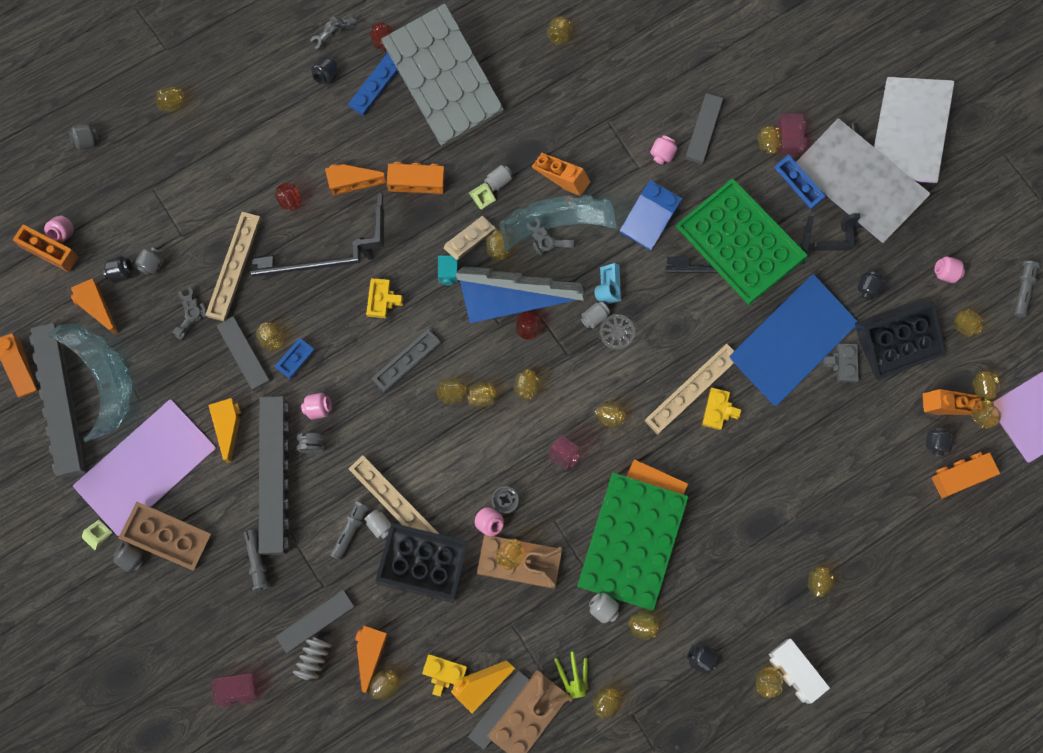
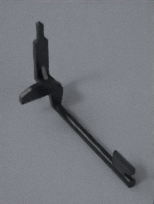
M852 123L851 129L859 135L858 123ZM853 213L842 219L841 230L845 232L846 240L843 242L809 243L808 249L813 251H851L855 247L853 229L864 228L857 222L861 218L860 213Z
M383 192L377 193L375 235L370 239H365L364 237L356 238L353 241V256L275 267L274 255L252 258V265L258 266V268L251 270V276L256 277L356 264L361 262V252L368 260H373L372 248L384 247L385 211L383 208Z
M808 216L800 248L806 254L811 239L814 216ZM667 257L666 260L667 264L670 265L665 266V273H717L712 266H689L690 257Z

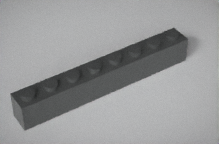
M54 323L31 328L32 335L29 338L35 351L33 353V360L38 368L36 378L41 385L39 395L44 402L42 413L44 418L47 419L48 426L45 427V430L51 442L49 452L54 459L52 464L53 472L62 479L86 474L60 328Z
M283 396L260 397L259 554L262 556L286 555V549H289V537H286V530H289V518H286V510H289V498H286V490H289V479H286V471H289V459H286V452H289V440H286V433H289V421H286V414H289V402H286Z

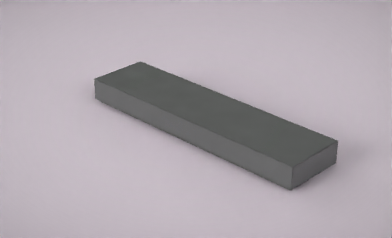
M708 93L705 94L685 157L686 160L703 164L723 98Z
M231 317L216 325L251 389L254 391L270 382L235 318Z
M428 328L371 379L386 393L441 345V341Z
M342 590L275 637L288 654L355 606L345 591Z
M519 671L468 736L483 750L491 741L487 735L529 681Z

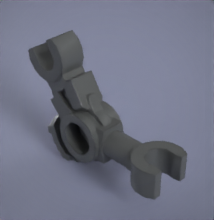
M339 16L332 17L326 23L324 32L319 36H313L310 41L313 43L318 41L315 49L322 50L325 46V40L330 36L333 37L339 33L346 32V30H354L355 26L353 24L358 23V20L355 16L345 20Z
M535 218L537 222L536 227H531L529 223L526 224L527 228L534 232L532 234L533 238L538 241V246L533 242V247L538 254L542 255L543 251H550L554 247L574 248V240H554V238L549 236L544 227L540 228V220L538 218Z
M190 287L188 288L189 294L187 296H183L181 291L178 292L179 297L183 301L185 320L174 329L173 334L180 340L185 337L187 329L191 324L199 322L202 317H207V309L203 303L200 304L201 308L198 307L197 299H193L194 292Z

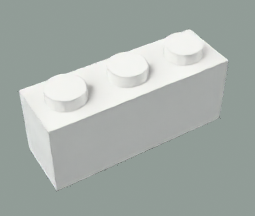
M786 639L768 654L771 657V664L777 670L780 669L784 674L782 676L789 686L793 685L797 690L796 696L803 703L812 704L830 689L791 639Z

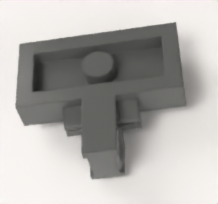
M838 343L836 345L837 353H834L833 357H825L823 359V367H834V371H837L838 382L857 383V344Z

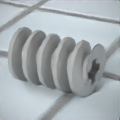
M312 637L313 640H306L310 647H303V651L307 655L299 656L304 662L296 664L300 671H293V674L315 683L312 679L319 678L315 671H322V667L318 663H325L321 656L329 654L324 648H330L332 645Z

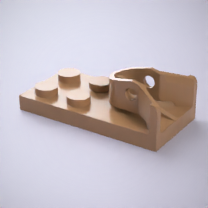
M136 501L118 539L193 571L211 534Z
M484 535L477 575L555 589L562 547L553 548Z
M536 670L487 737L507 753H527L562 705L568 700L571 702L572 697Z

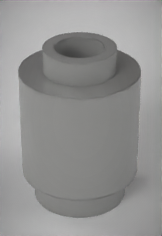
M500 165L487 175L484 182L488 184L492 192L498 191L512 180V172L507 166L503 167Z
M600 301L582 313L583 318L581 321L587 328H595L608 317L607 315L610 311Z
M374 510L365 518L366 525L377 539L382 538L384 540L388 536L391 523L382 512L379 513L378 510Z

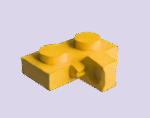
M371 279L367 317L386 318L387 308L392 309V305H403L402 295H394V291H390V280Z
M715 388L710 389L702 426L721 430L723 420L728 421L729 417L734 419L740 417L741 409L731 407L732 403L728 402L730 392Z
M428 654L422 674L433 677L431 683H434L435 687L432 694L441 697L444 687L449 688L450 683L455 685L457 681L464 678L467 667Z

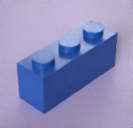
M789 154L774 167L777 173L810 210H813L825 199V195Z

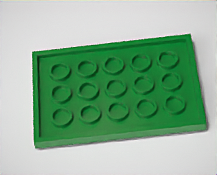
M733 178L675 225L676 229L748 306L808 258L807 254Z
M612 472L577 587L599 594L607 593L614 599L654 611L688 496Z

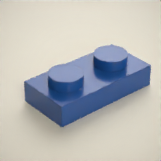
M299 338L275 365V368L291 380L315 350Z

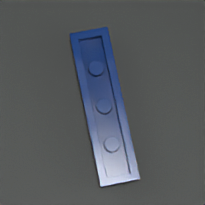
M388 53L348 103L351 109L362 116L367 113L398 72Z

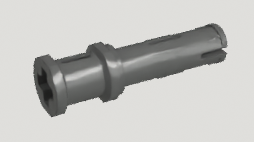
M1035 261L1023 262L1024 269L1022 276L1019 278L1021 286L1014 316L1019 318L1026 317L1032 287L1037 283L1036 274L1041 265Z
M354 501V507L350 515L346 517L347 523L330 556L338 560L342 559L358 527L362 526V520L366 512L370 510L369 507Z
M246 531L244 536L251 565L249 575H252L254 585L252 591L257 592L269 589L270 584L267 582L265 573L267 567L263 565L261 554H259L257 531Z

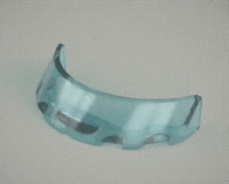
M572 195L560 196L528 204L529 207L527 209H517L512 212L510 218L500 222L505 251L510 250L523 238L534 234L533 231L527 228L526 224L529 223L531 227H536L537 222L535 218L540 220V228L544 227V229L571 224H595L612 229L616 228L614 208L611 201L607 199L602 201L594 200L592 196L583 195L581 198H573Z
M77 323L58 325L49 333V337L69 347L85 362L93 374L98 387L100 410L94 428L84 438V441L88 442L112 433L119 427L125 415L128 414L130 408L129 399L132 394L130 377L119 354L113 352L106 344L108 341L102 336H96Z

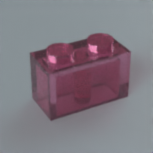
M780 114L777 120L779 155H801L804 148L807 147V138L804 137L806 122L803 120L802 114Z
M560 434L549 449L548 458L567 471L569 466L573 468L579 460L580 454L578 452L580 448Z
M255 673L211 680L213 705H220V708L232 707V702L240 701V705L253 703L252 699L258 698Z

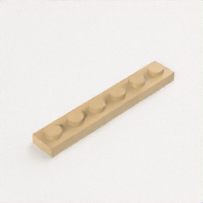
M245 212L241 213L206 312L207 317L223 322L226 321L261 221L260 216Z
M728 344L722 347L645 419V422L657 435L734 364L729 358L734 350Z
M363 455L349 468L355 477L402 525L439 534Z

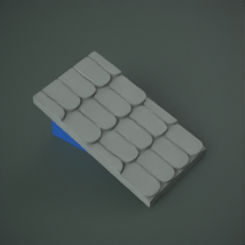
M445 4L381 39L441 147L503 113L500 101Z
M463 266L456 273L457 280H460L470 323L575 300L584 301V290L581 283L553 281L552 278L522 276L520 273L493 271V268Z

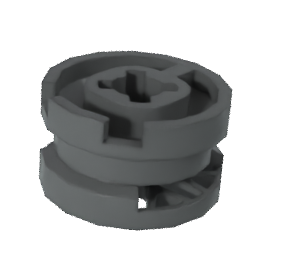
M307 433L304 436L303 434L297 435V441H299L297 452L308 454L324 452V435Z
M508 486L499 487L492 495V507L504 516L514 513L519 503L517 492Z

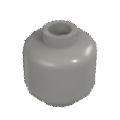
M607 593L596 594L589 603L591 615L601 623L613 622L619 615V604Z

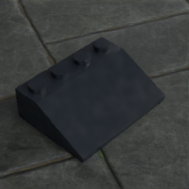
M922 298L855 323L859 342L877 380L946 355L933 301Z
M391 523L375 579L376 584L454 603L469 541Z

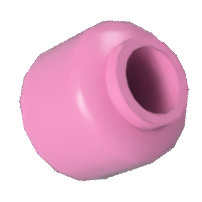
M667 136L657 138L650 151L654 157L653 160L662 165L664 162H671L678 149L675 144L676 141Z
M56 216L46 223L44 232L47 237L62 243L72 236L74 227L68 218Z
M949 256L938 260L935 265L937 278L949 283H956L965 274L962 261Z
M317 393L306 396L301 408L303 414H306L309 419L313 420L327 417L332 410V403L330 398L324 393Z
M489 507L483 508L475 517V526L483 534L495 536L502 530L504 519L496 510Z

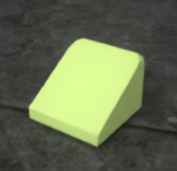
M483 183L469 192L480 209L496 201L488 184Z
M97 520L83 531L82 538L96 550L112 535V532L100 520Z

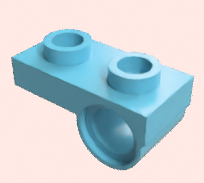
M613 263L600 267L601 285L595 288L596 299L606 305L621 301L619 264Z

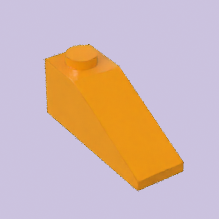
M230 398L209 405L222 457L226 463H231L240 423L239 414H241L239 404Z
M507 660L465 676L462 680L455 683L451 693L473 714L515 668Z

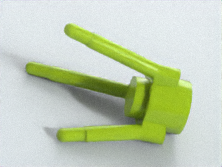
M573 651L570 653L574 681H570L569 685L558 658H555L554 661L565 685L566 693H570L572 698L587 696L588 659L584 658L582 683V679L579 680L575 653Z

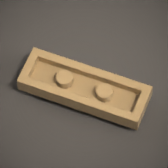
M481 216L448 241L444 249L453 258L459 260L495 231V227Z

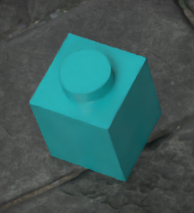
M438 256L439 283L447 286L458 283L456 276L458 272L457 260L452 256Z

